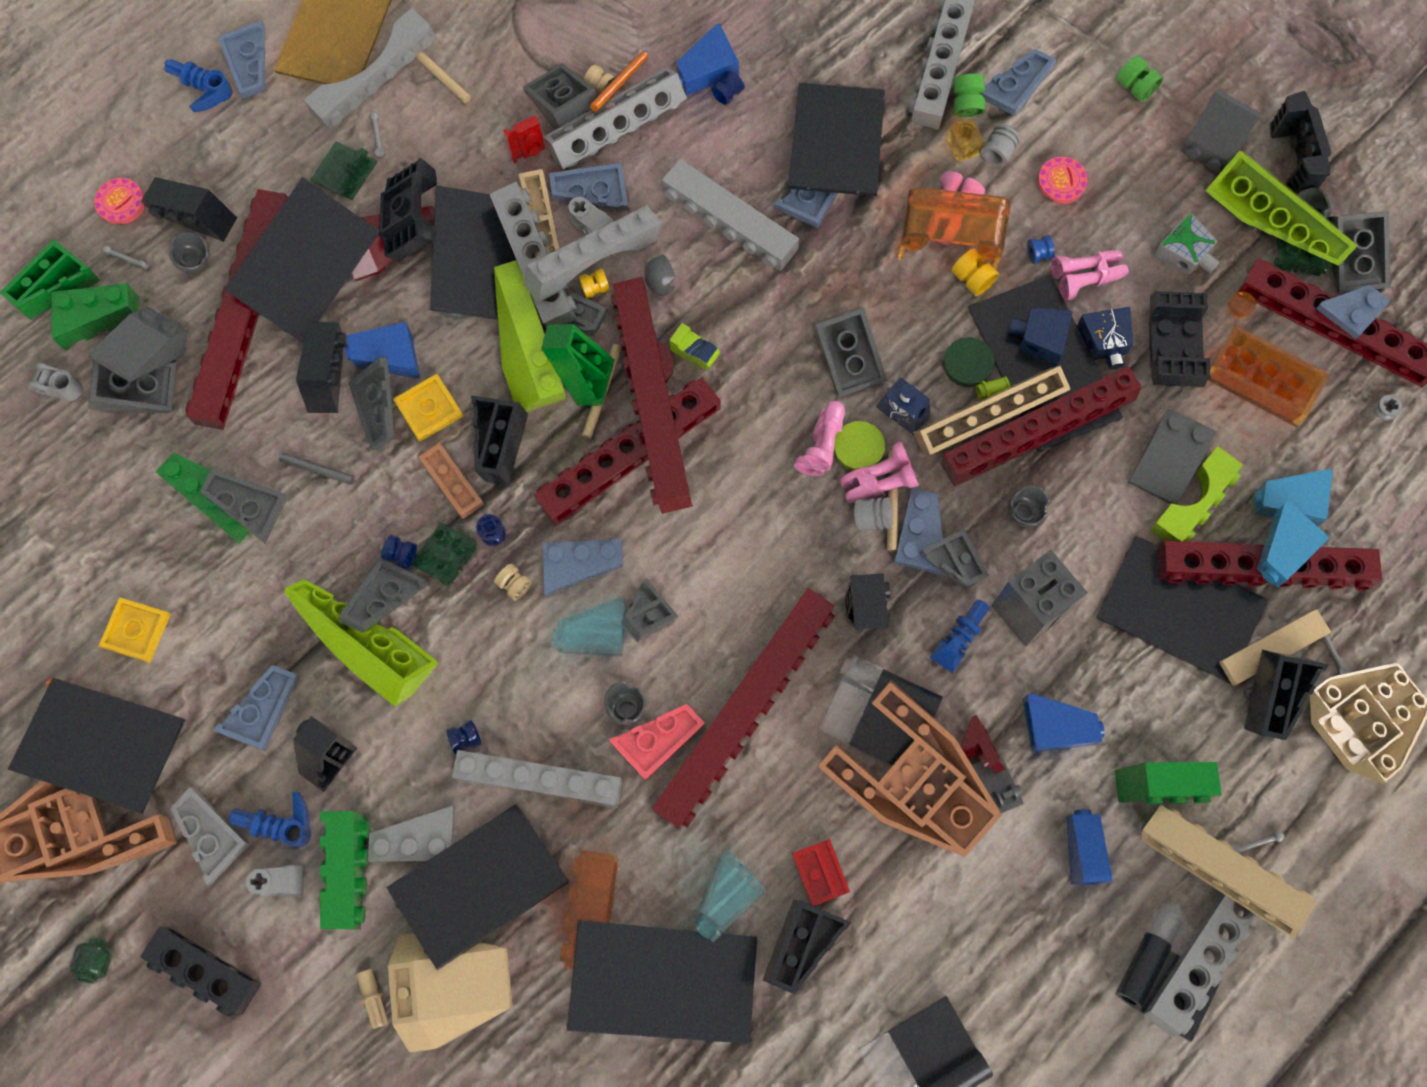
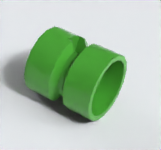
M1136 55L1124 65L1118 73L1116 80L1125 89L1131 88V94L1139 102H1144L1159 88L1164 78L1155 69H1148L1149 64L1140 55Z
M964 74L953 79V93L958 96L954 99V115L974 117L986 112L985 98L981 95L985 92V79L983 75Z

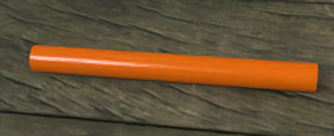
M642 51L590 104L592 111L597 112L648 59L646 52Z

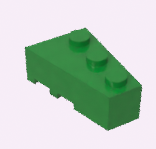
M53 239L0 291V294L31 320L52 308V292L88 288L101 280L88 266Z
M128 283L52 292V339L66 350L72 347L71 344L83 339L88 341L94 338L95 334L104 330H114L129 314L139 310V296Z
M574 324L548 325L541 349L577 405L602 406L615 359Z
M1145 762L1115 770L1118 803L1146 802V805L1162 804L1163 801H1170V804L1187 803V800H1193L1194 804L1211 803L1212 797L1222 795L1217 762Z

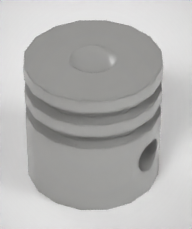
M1000 124L995 126L981 149L982 157L993 166L1004 167L1020 143V135L1007 125Z
M889 497L884 499L856 500L854 515L859 531L890 529L892 527L893 508Z

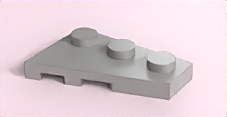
M189 787L171 806L184 837H187L194 852L192 855L195 862L199 863L204 874L202 877L206 885H212L250 843L194 787Z
M452 805L369 833L368 862H426L454 844L455 806Z

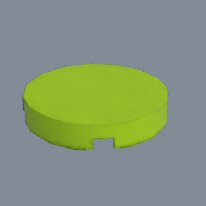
M854 421L842 427L841 432L838 431L835 437L834 454L837 461L848 470L878 464L885 453V440L882 432L875 425L865 421Z

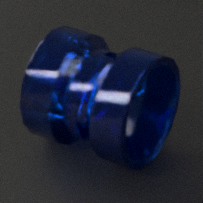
M728 71L722 77L721 82H716L711 87L714 97L726 106L733 100L735 94L739 95L745 89L742 79L733 71Z
M487 514L480 517L477 521L476 531L484 544L493 547L498 546L504 541L506 530L497 516Z
M390 535L382 548L381 558L389 562L394 560L399 566L408 568L415 558L417 544L410 541L403 542L400 537Z
M473 720L465 722L462 727H452L446 730L450 746L455 755L457 750L464 751L469 746L474 748L482 745Z

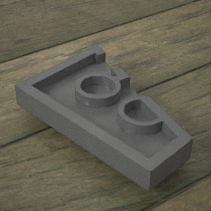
M379 357L349 382L371 450H380L394 439L388 360Z
M211 469L200 490L206 499L264 544L287 500V496L284 493L215 469Z
M380 558L339 615V622L364 633L425 588L427 580Z

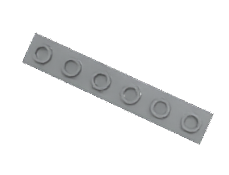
M940 0L938 12L941 13V17L935 18L932 32L936 34L934 38H929L926 52H930L929 58L924 57L920 71L924 72L923 78L918 77L915 92L918 93L917 99L912 98L909 113H913L911 123L939 130L975 0Z
M666 67L609 99L597 112L590 110L543 136L554 162L562 169L575 166L578 160L596 154L601 147L617 142L622 135L638 130L640 125L645 122L657 119L666 110L677 108L680 102L686 100L687 97L677 72ZM660 92V97L655 101V96ZM640 104L638 111L634 112L635 107ZM619 116L618 122L613 124L614 119ZM599 127L598 133L593 136V131ZM578 139L577 145L572 147L573 141Z
M514 182L489 195L525 278L528 264L550 254L546 247L550 242L544 230L540 231L537 224L541 223L535 209L531 210L528 203L532 202L527 189H521L518 183ZM517 210H522L520 214L513 216ZM531 231L528 236L522 237L524 232ZM535 252H540L536 258L531 259ZM567 284L554 294H557L558 297L553 302H549L550 297L538 302L532 295L542 322L546 327L552 324H567L577 319L573 311L577 309L575 301L571 295L567 296L564 290L568 287Z
M1221 893L1143 1016L1171 1037L1178 1036L1181 1033L1185 1035L1194 1024V1020L1191 1017L1196 1009L1201 1011L1209 1000V996L1206 995L1211 986L1216 987L1224 976V973L1221 971L1226 962L1230 964L1239 952L1236 946L1240 940L1245 941L1254 928L1250 924L1255 917L1259 918V916ZM1234 904L1242 908L1243 917L1238 916L1234 912ZM1219 926L1224 927L1228 931V940L1222 938L1219 934ZM1205 949L1213 953V963L1206 960L1204 956ZM1190 972L1198 976L1199 986H1195L1190 982ZM1175 995L1183 999L1185 1004L1183 1010L1175 1006Z

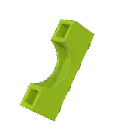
M1217 446L1195 472L1201 484V498L1199 502L1189 506L1171 504L1150 531L1163 541L1190 542L1196 534L1192 531L1197 524L1202 526L1211 515L1208 509L1212 504L1217 507L1226 496L1223 493L1226 486L1228 485L1232 488L1241 477L1237 472L1243 464Z

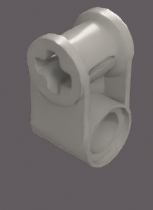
M575 197L569 202L570 223L585 234V236L613 222L609 215L599 210L584 197Z
M37 363V372L32 382H29L27 385L29 389L39 394L54 396L68 401L76 400L83 392L82 384L69 372L43 363Z
M290 865L278 868L255 869L247 876L246 887L251 893L263 897L303 895V866ZM263 878L267 879L266 884H263L261 887L257 886V883L262 881Z

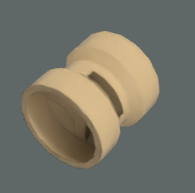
M593 65L588 69L583 80L590 84L597 94L600 95L616 77L610 73L605 74L601 67Z
M509 564L499 572L494 583L500 589H506L511 599L517 600L529 589L532 581L526 575H520L516 566Z

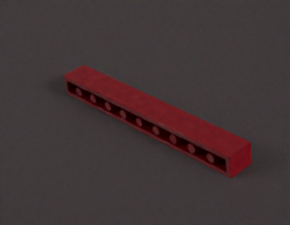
M257 189L256 196L252 198L250 203L251 211L249 218L245 220L243 225L244 233L242 240L238 242L236 247L237 255L235 262L231 264L229 269L230 277L228 284L287 200L288 196L286 194ZM227 285L223 288V300L220 308L216 310V322L213 331H210L208 335V347L206 353L201 357V369L198 377L194 379V391L185 409L186 416L194 425L224 430L259 317L258 312L245 303H241L239 299L225 291L224 289Z
M639 277L614 283L615 294L610 296L614 310L618 309L619 312L618 315H615L617 328L623 331V335L619 336L622 351H627V356L623 357L626 372L631 371L632 377L627 378L630 392L636 395V399L632 400L635 415H640L641 421L636 422L639 436H644L645 443L641 444L644 460L649 459L650 466L645 467L648 481L654 483L655 489L650 490L653 505H659L662 514L693 507L643 278Z
M807 588L652 807V811L679 831L683 826L686 828L690 826L697 815L693 812L699 803L704 805L711 796L712 791L709 790L715 780L720 782L728 771L725 765L730 758L735 760L744 748L741 743L746 735L750 738L759 727L756 721L763 713L766 716L775 703L772 701L777 691L782 693L790 682L787 678L792 670L796 672L805 661L802 655L807 648L812 650L820 639V636L817 634L821 628L825 627L827 629L835 618V615L832 614L835 607L834 604L810 588Z

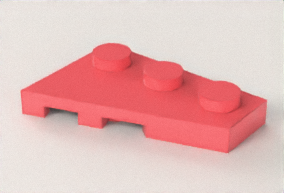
M685 704L657 717V719L611 738L609 742L647 781L705 726V722Z

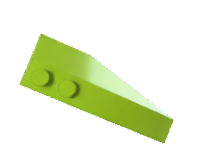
M1239 151L1205 190L1242 222L1338 266L1358 246L1299 195L1243 151Z
M517 260L494 267L501 362L513 401L519 402L525 411L529 412L567 399L560 377L541 349L545 334L531 294L523 284L524 276Z
M305 579L286 587L284 593L301 617L331 652L356 676L394 707L411 697L438 665L434 658L393 627L388 630L376 623L362 633L339 622V615L348 603L335 601L333 594Z

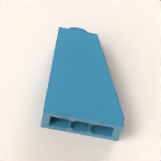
M1326 469L1266 481L1253 494L1254 514L1274 517L1275 512L1289 500L1316 526H1319L1327 520L1333 470Z
M1288 500L1274 514L1257 569L1262 573L1263 578L1267 582L1274 584L1278 588L1330 537Z

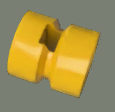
M973 248L957 260L951 272L961 282L966 281V287L977 297L997 280L999 272L990 263L984 264L985 258Z

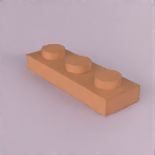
M440 442L418 457L462 519L484 505Z

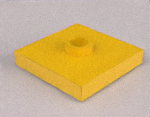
M437 373L393 398L419 442L464 417Z
M119 597L98 647L151 664L171 614L164 610Z

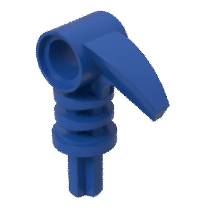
M172 59L165 61L164 70L166 73L179 77L180 82L185 86H192L204 91L203 96L189 106L193 112H201L213 108L220 102L227 101L232 96L233 90L220 70L209 71L190 61L185 64Z
M978 599L965 617L958 616L956 623L959 626L954 625L951 631L953 634H947L946 639L948 641L942 639L930 659L950 673H953L966 654L961 650L966 651L969 647L966 643H972L974 640L972 635L976 636L981 632L978 625L989 611V605Z
M298 791L292 792L293 815L290 818L279 817L277 819L276 815L270 814L268 816L267 811L262 809L258 810L255 814L237 808L233 809L229 816V823L231 825L249 829L252 837L257 838L262 834L265 839L271 837L272 841L275 842L280 839L284 844L296 848L307 845L311 839L309 811L304 798ZM295 827H299L301 831L300 836L297 840L292 841L290 833Z

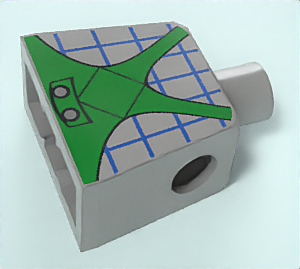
M1191 213L1165 238L1154 254L1157 259L1186 275H1190L1198 266L1211 274L1220 264L1210 254L1217 244L1216 239Z

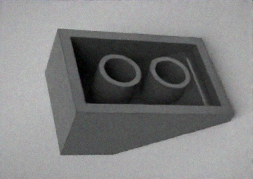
M563 63L523 87L526 94L555 130L590 111V104L598 97L595 89Z
M1217 89L1186 139L1181 151L1189 158L1206 165L1210 170L1221 173L1239 152L1260 118L1261 113Z
M1389 211L1330 216L1328 220L1358 245L1340 266L1332 263L1338 293L1351 292L1368 285L1375 289L1391 288Z
M147 306L129 314L89 353V357L131 382L183 356L187 330Z
M856 307L811 323L818 347L838 397L887 381L864 307Z
M93 360L88 409L119 413H171L176 363L169 362L129 382Z
M1168 408L1160 418L1128 483L1170 504L1177 505L1217 431Z

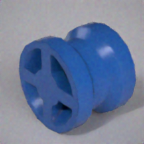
M1050 235L1042 236L1039 240L1033 238L1027 241V252L1031 263H1039L1041 259L1051 260L1055 256L1054 243Z

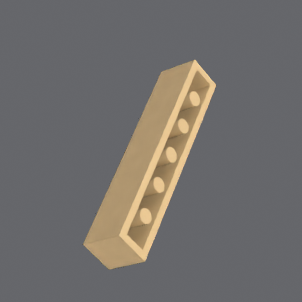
M1061 366L1052 367L924 426L913 433L923 455H931L1071 389Z
M1160 805L1142 830V842L1294 940L1317 904L1307 892L1301 889H1294L1286 884L1280 875L1274 872L1269 873L1259 867V864L1253 858L1240 855L1233 850L1229 843L1221 839L1216 840L1202 826L1189 823L1173 808L1167 809Z

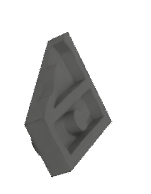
M564 289L567 296L571 295L577 306V309L573 310L577 319L567 324H574L583 333H597L608 312L607 308ZM543 324L542 328L545 334L547 327Z
M964 529L919 552L920 556L963 589L989 576Z
M645 579L640 585L621 623L633 638L639 642L674 623L678 615L649 580Z

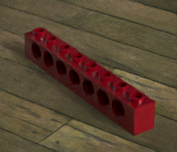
M1259 258L1250 268L1237 292L1238 294L1422 388L1427 384V343L1415 338L1411 333L1401 331L1391 326L1389 322L1377 318L1364 330L1367 335L1362 333L1357 339H1354L1315 309L1321 302L1337 296H1332L1320 290L1318 286L1308 284L1298 279L1294 274L1284 272L1276 268L1272 263Z
M1129 366L944 453L942 467L954 487L1135 401L1142 386Z
M703 377L697 381L692 380L684 386L683 391L677 395L672 394L669 396L678 439L721 409L720 398ZM688 402H692L696 405L692 409H686L683 407V405ZM631 423L622 429L620 435L614 439L609 438L600 445V449L594 453L585 454L577 465L564 469L559 473L557 479L551 483L546 482L537 489V493L534 494L536 502L554 526L649 460H644L641 444L645 443V439L639 436L637 424ZM628 445L634 448L629 453L621 451L624 446ZM605 460H610L613 462V464L608 468H603L600 466V464ZM583 475H590L592 477L589 482H579L580 477ZM561 490L571 491L565 498L558 497V493Z
M1164 541L1158 548L1159 579H1168L1170 583L1195 580L1196 584L1221 581L1223 585L1248 582L1249 586H1262L1265 583H1269L1257 569L1264 545ZM1320 547L1299 568V572L1296 571L1279 587L1299 584L1302 585V588H1316L1319 585H1325L1329 589H1342L1346 586L1355 587L1356 590L1372 589V586L1382 580L1379 549ZM1184 559L1190 560L1194 568L1188 567ZM1211 560L1216 561L1220 569L1213 567ZM1238 561L1245 564L1246 570L1239 567ZM1318 564L1325 568L1326 573L1319 569ZM1345 566H1348L1352 570V574L1347 572Z

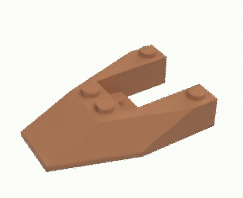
M890 680L873 699L872 704L912 737L914 741L881 779L838 742L823 757L818 767L882 823L966 857L1002 814L956 738Z
M40 781L0 814V883L89 875L151 855L178 842L170 818L158 814L107 835L96 798Z

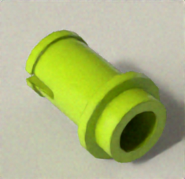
M1005 376L989 382L980 381L976 385V394L980 400L985 399L1010 387L1009 380Z

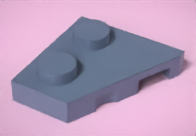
M1371 285L1323 301L1316 309L1354 339H1357L1391 300Z

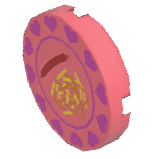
M1055 157L1048 160L1042 166L1037 182L1041 194L1046 199L1048 197L1057 204H1069L1081 197L1087 186L1088 179L1084 167L1078 161L1069 157Z
M112 179L104 183L96 192L94 199L95 209L101 218L110 224H129L136 220L144 211L145 205L141 200L145 194L138 184L130 179Z

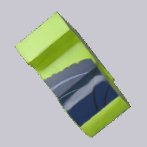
M683 323L669 340L670 351L704 370H709L720 355V351L715 345L703 340L702 337L692 332L691 328Z

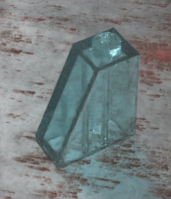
M617 598L558 621V629H553L552 644L556 645L559 653L623 656L625 627L621 620L626 613L625 598Z
M728 849L723 852L715 863L694 919V923L697 925L701 935L709 938L713 943L766 891Z

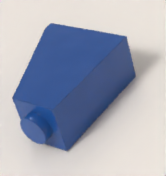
M720 23L709 30L676 62L677 74L686 95L739 75V61Z
M406 322L346 335L348 345L344 346L345 354L348 360L353 361L356 368L366 369L379 357L388 360L389 374L411 378L420 377L412 333Z
M1027 694L1022 699L1032 753L1094 746L1102 742L1105 731L1103 722L1098 720V714L1035 694Z
M1089 809L1074 810V815L1066 817L1071 885H1100L1112 882V873L1100 814H1091Z

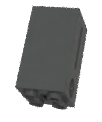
M1050 550L1008 581L992 604V607L1026 647L1066 617L1088 592L1057 555Z

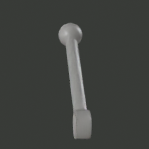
M371 112L369 118L373 122L377 147L375 155L377 158L382 159L385 156V152L381 148L377 123L379 115L376 112Z
M108 245L102 247V252L105 255L111 254L138 265L144 270H147L149 267L146 262L138 261L116 252Z
M1327 634L1323 638L1339 668L1337 674L1350 673V670L1343 666Z
M1276 831L1273 836L1239 847L1232 845V848L1240 854L1242 851L1273 841L1282 842L1284 834Z

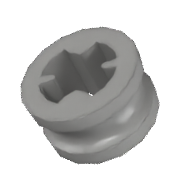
M1385 395L1375 404V414L1382 420H1392L1402 411V403L1394 395ZM1386 403H1389L1391 405L1390 409L1393 408V410L1390 412L1385 409L1387 408V406L1384 405Z

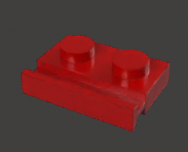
M536 115L513 125L514 129L507 131V129L503 130L509 154L514 164L522 156L524 159L536 156L546 149L541 126Z
M830 839L792 853L812 906L850 893Z

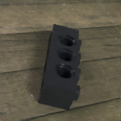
M159 926L140 956L148 962L146 966L159 974L162 971L171 976L170 982L181 988L188 986L193 989V996L206 1003L209 1000L218 1005L216 1010L228 1017L243 1015L262 984L170 927ZM176 951L181 955L180 963L177 966L172 962L173 954ZM201 965L204 968V976L201 980H197L195 971ZM224 979L228 984V989L224 995H221L218 986Z

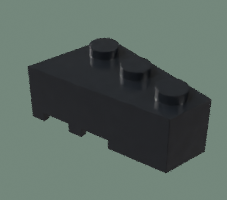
M308 322L296 376V382L308 413H338L343 348L346 345V334L341 331L339 322Z
M884 573L850 576L845 592L847 622L855 630L889 627L887 598H890L889 582H884Z
M1262 649L1244 729L1261 736L1287 740L1303 712L1301 707L1308 694H1313L1316 689L1314 686L1322 671H1326L1329 664Z
M311 716L298 726L296 730L297 735L293 739L298 773L324 792L358 748L332 728Z
M793 900L762 981L795 994L818 966V962L827 951H830L835 944L834 942L852 922L803 901Z

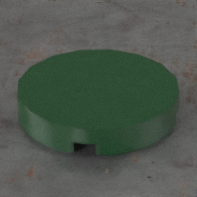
M973 337L960 338L952 342L947 348L943 360V365L949 379L957 385L964 387H974L980 381L986 382L991 376L995 364L994 354L990 347L982 340Z

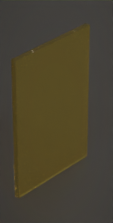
M303 0L274 69L275 73L319 84L340 82L365 70L392 0Z

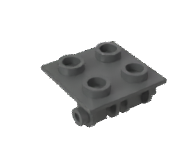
M999 753L1006 770L998 774L991 767L986 769L982 761L972 766L999 811L1004 813L1024 803L1021 795H1023L1022 790L1018 784L1015 785L1002 755Z

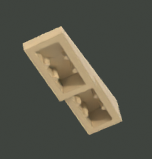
M543 169L519 173L522 189H527L532 202L528 203L531 210L535 209L541 223L537 224L540 231L544 230L550 242L546 247L549 253L554 252L560 248Z
M1315 609L1269 635L1258 639L1219 663L1234 686L1257 674L1262 649L1291 655L1326 636L1331 631L1319 611Z

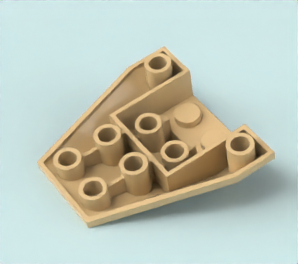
M1398 662L1329 677L1319 684L1313 694H1310L1311 724L1346 769L1383 784L1402 770L1427 720V699Z
M414 933L399 936L388 963L392 1025L409 1053L437 1049L513 1007L506 947L480 942L437 971L428 955L424 953V948Z

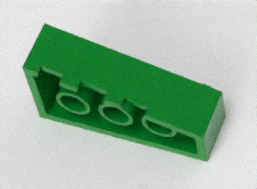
M173 453L155 472L240 544L250 532L206 499L200 492L211 470Z
M320 811V822H325L324 835H320V848L323 847V852L326 854V860H323L320 865L321 881L326 883V888H322L320 891V929L361 930V923H364L366 918L365 906H362V898L367 892V878L364 877V866L368 865V849H365L366 838H369L370 822L367 821L366 816L355 811Z

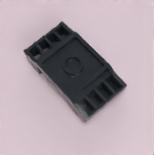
M1301 91L1287 96L1274 119L1270 122L1272 139L1291 136V147L1296 152L1297 167L1285 185L1296 194L1310 187H1321V184L1330 175L1328 157L1332 153L1319 109L1311 104L1306 91Z
M422 158L411 163L407 168H403L401 172L396 173L393 177L388 178L385 191L381 193L379 234L383 239L385 257L397 261H402L407 256L432 243L436 236V227L421 219V195L437 185L435 169Z
M1155 291L1150 296L1149 346L1153 385L1205 387L1210 377V358H1204L1202 317L1208 309L1207 293Z

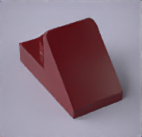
M977 715L971 717L961 744L965 755L969 759L979 754L985 768L991 767L996 774L1006 770L984 724Z

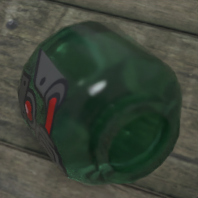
M92 938L89 939L88 943H81L76 946L69 966V970L74 974L73 978L75 980L95 984L97 980L106 977L113 953L112 950L105 947V941Z

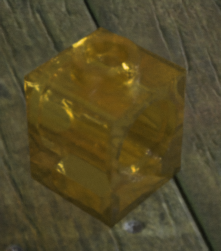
M973 118L965 121L958 120L950 125L947 140L957 162L979 156L984 141Z

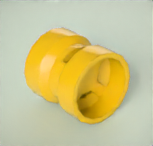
M602 268L595 270L593 274L578 276L586 299L593 298L599 292L602 294L610 292L609 284Z

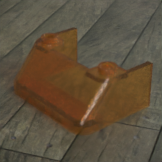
M918 187L911 189L908 192L901 225L898 259H903L905 248L918 251L925 247L928 241L978 246V254L984 259L992 260V266L997 270L1005 244L1011 207L1010 200L1000 196Z

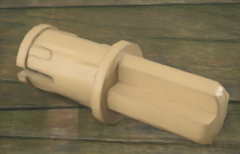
M369 969L355 976L363 997L361 1004H365L371 1027L376 1029L385 1026L388 1023V1018L381 998L384 995L379 992L373 969Z

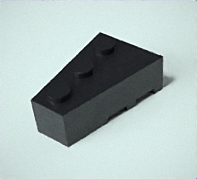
M155 177L141 200L152 216L158 219L164 218L222 242L225 241L237 220V217L209 189Z
M471 396L474 409L472 421L475 429V472L485 482L509 486L528 413L519 402Z

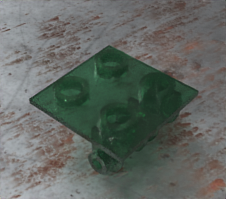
M336 141L310 180L353 200L377 164V160L368 157L369 153L364 148L353 150Z
M1276 237L1279 257L1275 258L1274 266L1278 269L1291 272L1293 268V272L1297 273L1300 268L1301 274L1306 272V274L1316 276L1326 274L1327 269H1331V262Z
M440 523L411 565L438 579L441 584L448 587L450 584H454V580L459 575L456 570L463 571L460 564H468L466 560H469L473 553L477 551L476 546L478 544L475 539Z

